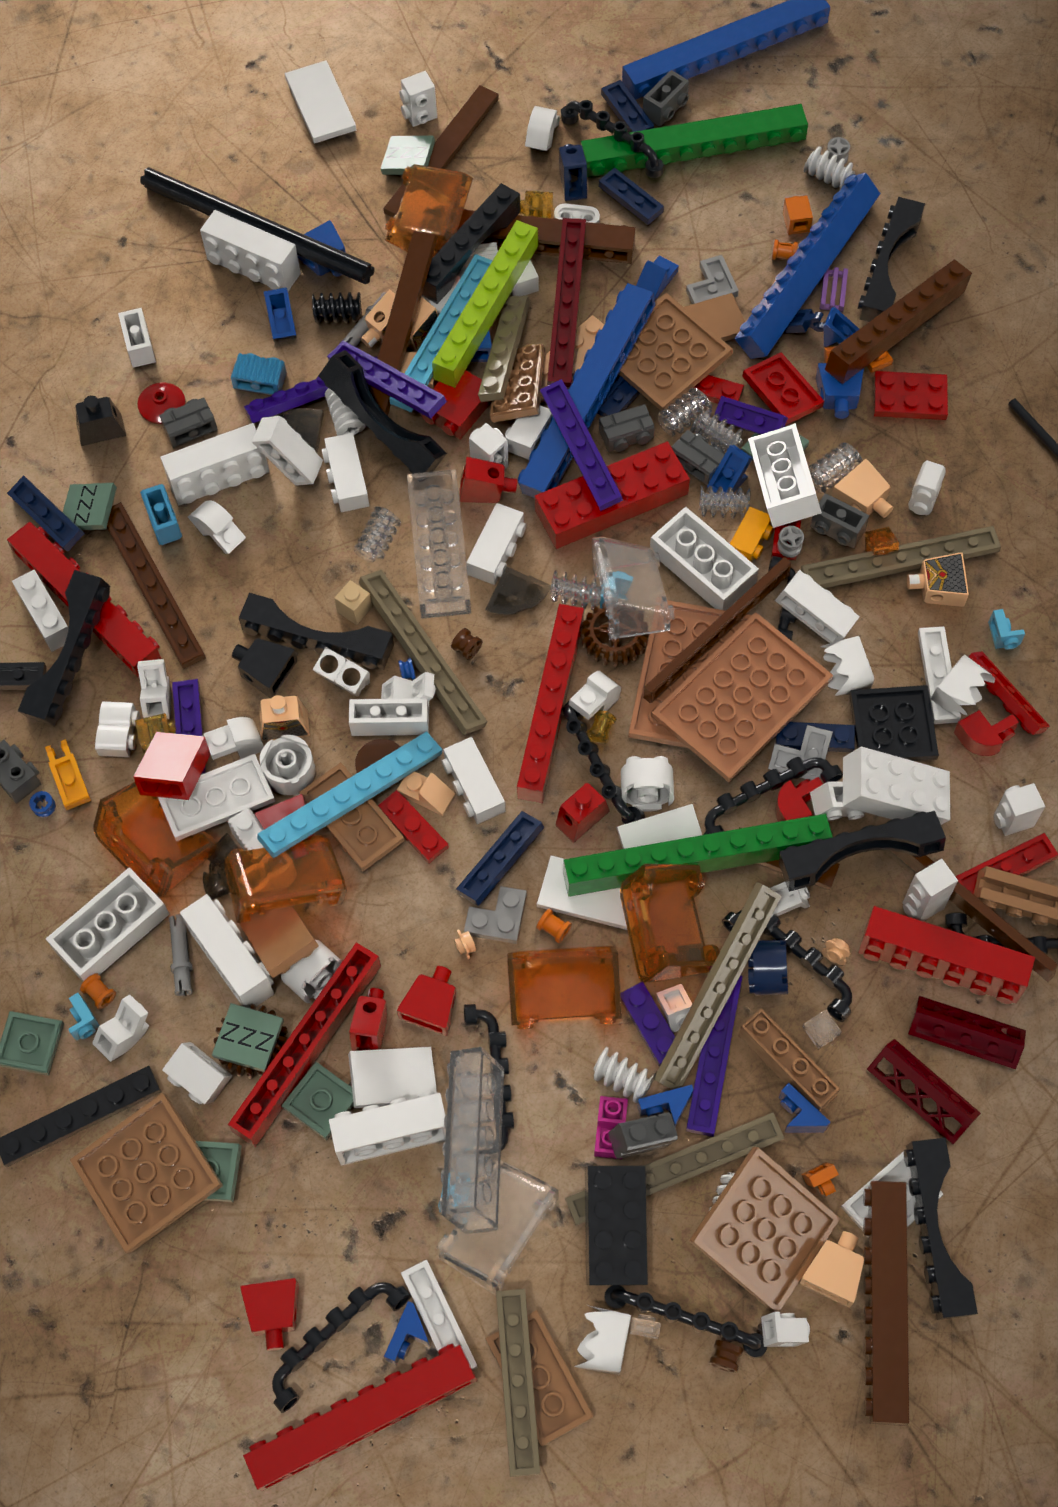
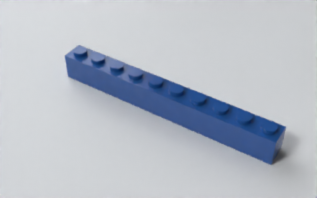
M826 0L785 1L624 65L622 67V82L634 99L644 97L671 70L688 80L691 77L706 73L711 69L726 65L731 61L746 57L751 53L763 50L796 35H801L816 27H821L828 23L830 5Z
M867 173L852 174L845 179L841 190L833 196L831 204L822 211L821 218L810 228V233L806 239L800 242L798 250L788 259L786 267L776 276L774 284L764 293V298L753 308L749 319L740 326V331L734 339L750 359L766 357L880 196L881 193Z
M627 283L624 290L619 292L615 307L608 312L604 327L597 332L593 347L587 350L582 367L577 369L574 374L573 383L570 389L567 390L587 429H589L656 306L652 291ZM553 416L551 417L548 429H544L541 434L537 449H533L526 469H523L518 477V484L522 494L535 498L537 494L557 487L573 458Z

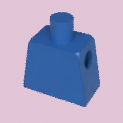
M330 220L304 234L346 253L344 244ZM297 255L318 276H322L330 271L335 277L342 275Z
M818 363L816 383L819 395L825 401L823 408L834 409L836 418H847L849 416V409H856L858 406L864 368L842 384L825 370L827 363Z

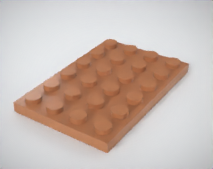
M657 598L628 737L688 748L652 718V712L752 615L747 614L657 699L649 703L643 698L644 686L725 612V610Z
M755 612L652 712L651 717L725 780L730 782L833 679V674Z

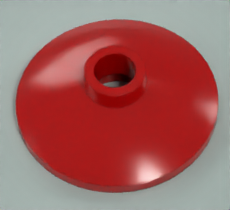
M160 382L144 389L138 398L137 404L139 413L145 420L154 424H162L159 415L169 408H178L185 405L186 400L179 387L171 383Z

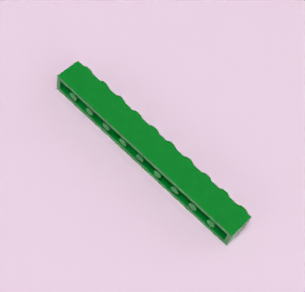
M801 103L636 132H641L644 135V143L656 152L658 159L662 160L665 165L672 162L688 161L690 159L806 140L808 122ZM613 135L581 141L587 163V177L607 174L613 168L620 172L645 168V164L649 160L644 153L632 151L630 144L625 141H616Z
M826 814L563 859V876L568 897L779 860V852L787 847H799L809 844L816 839L825 840L833 838Z

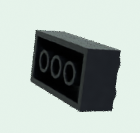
M645 1166L585 1167L586 1285H648Z

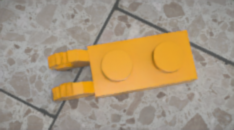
M64 739L60 741L62 751L65 753L64 757L56 759V753L51 745L46 746L45 749L65 809L69 810L90 802L91 798L76 758L71 752L67 740Z

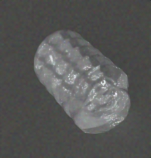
M690 388L687 393L682 394L680 399H676L674 404H669L667 410L663 409L658 413V421L664 431L674 437L675 431L681 434L684 432L683 426L689 428L691 422L696 423L698 421V416L703 417L705 416V411L710 412L712 404L702 391Z
M711 408L701 413L691 426L690 432L701 434L707 443H711L713 447H720L725 453L730 445H735L738 448L742 447L744 441L741 438L743 430L739 429L734 433V424L726 428L728 420L723 419L719 423L720 414L718 413L711 418Z
M841 443L837 448L832 449L830 453L825 454L823 458L809 465L808 468L814 488L818 492L825 493V487L830 489L834 485L833 482H840L841 477L844 478L848 475V472H851L855 466L857 467L863 461L858 451L848 443Z
M702 485L700 486L699 510L702 517H705L707 511L710 510L712 518H715L717 511H720L722 518H725L728 511L732 519L735 518L737 512H740L741 519L744 518L750 506V488L744 495L742 488H738L736 494H734L732 487H729L726 494H724L721 486L718 487L716 493H714L712 486L708 487L706 493H704Z
M375 507L374 512L370 515V520L366 523V528L362 531V536L358 539V544L354 546V552L360 558L369 562H374L376 559H384L385 554L383 551H388L389 545L387 543H392L393 537L391 535H396V527L401 525L400 519L386 508Z
M555 570L550 589L552 601L557 602L561 596L562 604L566 605L571 598L572 606L576 607L579 601H581L582 608L585 609L590 603L591 610H593L595 606L598 607L600 604L605 581L602 582L600 587L597 586L596 578L592 580L591 584L587 583V576H584L581 582H578L577 574H574L572 579L568 580L567 572H564L562 577L558 578V572Z

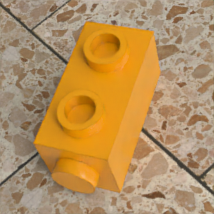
M750 506L730 542V545L750 562H753L754 559H759L764 548L762 546L764 539L768 541L772 535L774 528L771 526L769 514Z

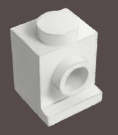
M773 1312L761 1317L764 1347H796L809 1342L810 1326L807 1318H795V1313L780 1314V1312Z

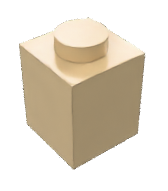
M351 580L334 598L337 612L355 625L372 609L370 593Z

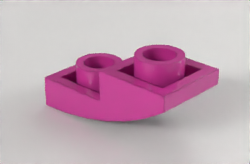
M600 1096L594 1157L617 1159L609 1138V1131L619 1123L626 1122L628 1099Z

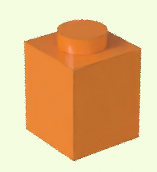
M808 195L785 198L783 217L788 235L810 232L813 215Z

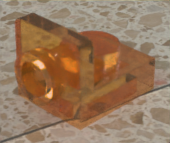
M889 527L865 532L866 552L872 551L874 555H885L899 550V541Z

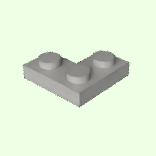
M722 255L700 261V269L705 280L686 285V292L692 304L730 293L735 298L738 297L739 293Z
M807 725L801 750L775 743L768 769H777L778 772L782 773L788 769L786 766L787 762L795 757H800L802 762L813 757L826 759L833 731ZM810 769L800 778L810 780L817 777L820 778L822 769Z
M500 886L496 910L469 907L464 932L469 931L473 937L517 944L527 891Z

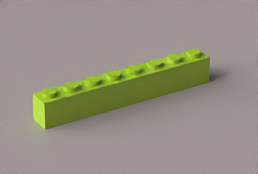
M516 220L432 362L434 380L454 388L456 387L538 247L537 227Z

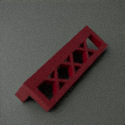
M919 996L908 1034L1016 1070L1025 1047L1026 1030Z
M896 1039L889 1042L867 1068L871 1074L953 1145L981 1114ZM883 1058L893 1065V1075H885L877 1068ZM901 1079L911 1080L915 1084L916 1093H906L902 1089ZM922 1098L934 1100L937 1104V1112H928L923 1108ZM944 1117H953L962 1125L955 1134L945 1127Z

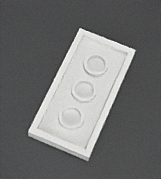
M255 754L202 774L189 800L158 797L176 841L229 821L230 818L247 808L254 811L275 802Z

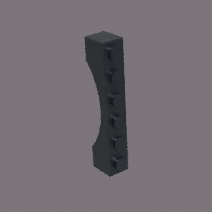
M502 183L492 192L432 258L422 296L436 304L443 299L452 289L461 269L476 248L495 231L508 227L521 212L520 193Z
M898 197L896 205L890 206L887 219H890V223H885L881 235L885 239L884 241L879 240L876 255H879L878 259H873L870 273H873L872 278L867 277L864 291H867L866 296L861 295L858 309L862 310L860 320L870 322L894 304L896 292L891 285L888 275V263L900 246L916 236L925 203Z
M346 350L330 358L318 375L325 385L341 399L345 406L349 407L358 416L362 423L366 424L375 433L377 439L382 441L392 451L393 455L409 468L413 475L421 479L432 473L447 453L431 436L411 432L396 424L384 413L368 388L363 367Z
M74 570L65 592L70 616L67 638L58 659L38 681L27 687L18 712L27 718L55 726L57 720L62 716L63 704L66 697L71 693L72 682L75 674L81 668V659L85 649L91 643V634L94 626L98 624L102 606L109 598L110 585L102 578Z
M253 593L248 594L239 616L242 630L249 635H262L274 642L283 641L290 643L298 649L308 648L315 650L320 655L325 647L351 662L363 664V666L369 669L378 668L384 670L394 646L391 632L370 626L347 632H323L310 629L289 618L279 609L273 599Z
M935 811L927 813L918 812L912 817L904 819L895 818L882 825H869L859 831L851 833L842 832L833 838L825 840L816 839L809 844L799 847H787L779 852V866L790 892L815 885L820 877L833 865L855 854L874 850H891L907 853L915 857H922L944 851L946 836Z
M946 1137L912 1141L906 1145L907 1150H904V1162L906 1167H910L912 1178L909 1179V1190L911 1196H915L917 1205L914 1208V1219L921 1228L922 1236L919 1237V1247L921 1253L926 1256L927 1266L924 1267V1276L926 1283L931 1284L932 1296L929 1297L931 1312L936 1314L937 1320L976 1315L978 1312L973 1285L951 1260L939 1230L937 1212L939 1193L943 1180L951 1167Z

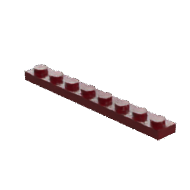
M563 218L547 386L561 379L566 387L570 388L572 385L586 219Z

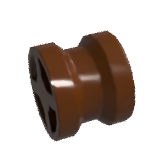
M463 628L453 639L451 648L456 652L460 651L465 659L470 660L480 650L483 641L477 636L473 637L471 631L467 628Z
M716 1340L714 1344L716 1349L715 1355L710 1358L709 1364L723 1371L737 1373L739 1367L737 1360L738 1357L742 1356L744 1349L730 1342Z

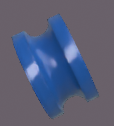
M408 658L406 662L399 660L401 677L412 679V681L416 679L411 658Z
M45 791L33 794L29 801L30 808L39 817H47L55 811V801ZM45 799L48 804L46 807L41 806L42 809H40L37 803L39 801L43 803Z

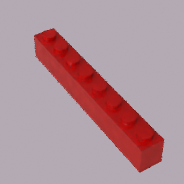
M28 522L7 539L12 552L31 571L35 569L40 580L69 608L65 592L74 570L80 571V566L72 557L67 559L63 555L65 552L57 542L52 544L48 540L49 536L42 527L36 528L31 522ZM109 595L108 600L102 606L100 620L94 626L93 633L139 678L138 661L161 659L158 651L160 646L151 636L147 638L143 634L144 630L135 620L131 622L127 618L126 611L119 604L115 606L111 602L112 599Z
M559 604L517 783V799L543 804L562 721L563 708L566 703L580 641L584 608Z
M357 942L354 944L228 1123L232 1133L252 1146H257L282 1110V1104L310 1070L357 1002L358 997L362 995L381 968L378 955Z
M449 1344L438 1350L439 1355L428 1361L427 1357H424L412 1363L411 1370L403 1374L397 1371L384 1378L386 1383L376 1388L373 1384L364 1387L357 1392L358 1397L350 1401L344 1398L333 1403L330 1406L331 1411L323 1415L320 1412H316L303 1419L305 1424L295 1429L293 1426H289L277 1432L276 1439L268 1443L266 1440H261L249 1447L250 1452L243 1455L257 1490L264 1491L477 1382L478 1380L461 1345L455 1347L454 1344Z

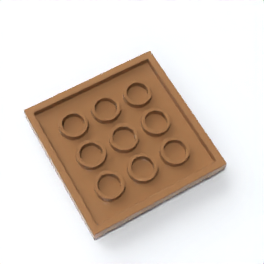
M667 293L655 302L656 306L619 372L621 377L661 412H665L733 354V349Z
M161 1093L70 1159L124 1252L127 1254H131L223 1186L164 1093Z
M753 1147L689 1242L771 1312H780L840 1218L759 1147Z

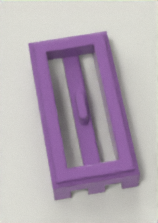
M834 267V270H829L828 268L825 272L820 309L831 310L832 307H836L839 311L843 312L848 269L844 268L843 271H839L838 267ZM828 276H831L833 281L830 304H825ZM838 277L842 278L839 305H835Z

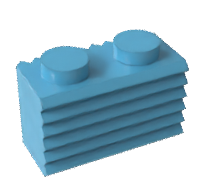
M239 353L231 375L233 388L272 395L283 388L287 375L285 363L275 357L261 358L252 353Z
M159 484L142 490L140 493L159 545L181 539L180 527L165 486Z

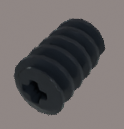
M339 292L337 299H334L333 294L329 293L328 300H325L323 293H320L318 300L315 299L313 294L312 310L315 322L319 324L323 317L325 323H329L332 316L334 322L339 323L342 316L343 321L348 323L351 316L353 322L357 323L359 316L362 314L361 293H357L356 299H353L351 292H348L347 299H344L341 292Z

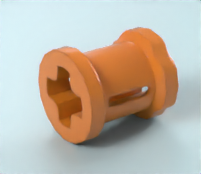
M775 239L772 260H788L796 253L798 242L794 241L793 244L784 243Z
M548 909L540 918L536 929L539 931L544 930L553 936L557 943H560L570 931L572 923L569 921L564 922L553 914V910Z
M98 973L89 976L80 987V991L83 994H88L95 1002V1007L99 1010L108 1006L116 996V991L109 989L101 981V976Z

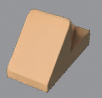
M413 772L402 780L397 789L403 797L441 816L445 814L456 795L433 773H430L427 778L417 772Z

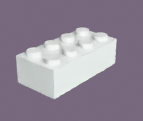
M216 210L213 211L200 229L207 260L215 265L219 264L228 268L233 273H240L254 282L263 283L272 290L287 287L289 291L301 274L296 246L289 241Z
M254 423L160 457L178 506L192 503L206 495H214L220 490L238 486L244 481L260 478L270 472L266 456L252 443L256 433Z
M796 424L748 438L773 528L821 514Z
M687 507L683 508L651 537L650 553L715 609L726 611L757 582L759 568Z
M859 747L843 757V807L888 819H904L912 817L918 812L927 813L935 811L942 825L950 821V771L865 747Z
M129 867L50 934L46 940L57 955L84 982L95 973L99 975L103 973L170 914L160 898Z
M208 894L182 910L180 914L188 931L240 1004L249 1008L252 1003L257 1007L274 995L271 988L274 982L262 961L259 963L251 945L247 940L244 942L236 924L232 920L229 921L220 902L217 899L212 901Z
M433 1091L421 1093L416 1099L398 1098L392 1100L390 1105L387 1106L369 1105L364 1107L362 1112L353 1114L350 1111L340 1112L335 1115V1118L329 1119L335 1153L341 1166L450 1139L441 1094H434Z

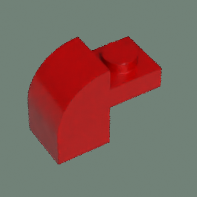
M978 710L958 721L954 734L971 753L979 756H993L1000 752L1004 742L1010 740L1015 735L1019 721L1012 714L991 726L982 712Z
M819 777L811 781L806 779L800 782L796 788L791 780L782 786L775 807L778 822L812 816V812L806 803L812 800L810 792L823 785Z

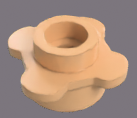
M457 930L458 938L454 939L460 955L465 953L466 958L470 959L469 954L476 951L474 941L469 931L461 934V931Z
M838 938L827 940L825 943L826 948H823L821 951L822 955L833 963L845 965L847 962L845 958L851 954L848 944Z

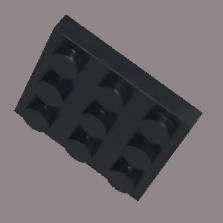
M928 685L850 691L857 749L865 747L911 761L938 759L939 753Z

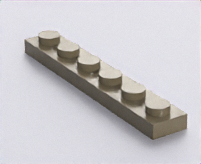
M528 295L508 297L503 306L478 392L481 402L504 399L531 303Z
M525 1289L496 1291L510 1477L540 1475Z

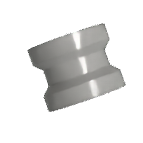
M842 137L832 138L827 146L829 151L828 158L831 159L836 154V162L838 163L844 158L846 164L850 150L849 142Z
M796 526L784 527L779 534L778 551L786 557L797 556L803 547L804 533Z

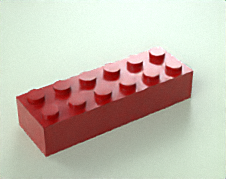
M666 441L607 466L622 495L623 501L600 511L583 476L535 495V512L555 549L688 495L690 478L669 442Z
M876 906L872 909L858 951L859 954H862L864 958L870 961L881 960L890 963V966L895 969H909L915 971L917 975L923 978L934 977L943 980L944 984L951 987L962 986L968 988L973 994L981 996L987 994L996 997L997 1001L1004 1004H1017L1028 987L1035 961L1034 956Z

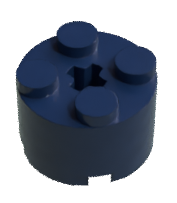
M786 940L758 941L748 960V967L754 968L748 969L749 993L755 994V996L788 995Z

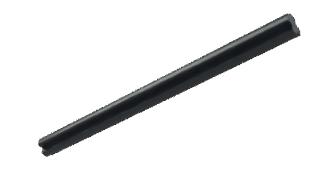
M146 168L144 175L140 178V183L145 188L208 216L216 210L295 244L297 255L358 282L368 284L370 276L374 275L375 268L364 260L155 169Z

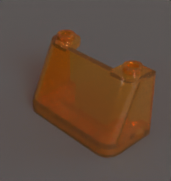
M413 164L411 167L407 166L402 174L401 179L404 180L403 185L406 186L398 213L394 218L390 217L386 223L385 230H387L385 241L408 252L413 231L435 234L438 240L433 254L434 257L458 230L473 177L463 172Z
M135 782L100 799L93 825L94 834L99 842L126 870L130 867L159 898L168 894L211 857L218 844L210 834L204 831L196 833L194 837L191 835L176 841L158 797L140 795Z
M315 835L308 838V840L301 841L275 858H272L265 848L247 851L240 848L230 851L224 860L237 923L250 921V915L259 912V915H265L266 910L317 901V905L323 904L324 899L328 901L329 907L341 905L347 893L345 880L330 840L323 838V835Z
M644 864L625 879L621 885V903L637 975L641 982L654 983L709 973L720 953L716 945L708 944L705 946L694 901V898L699 895L704 887V878L701 875L699 865Z
M615 946L517 951L507 954L511 1025H517V1029L534 1028V1023H538L539 1020L594 1017L599 1019L600 1024L616 1023V1019H622L618 951Z

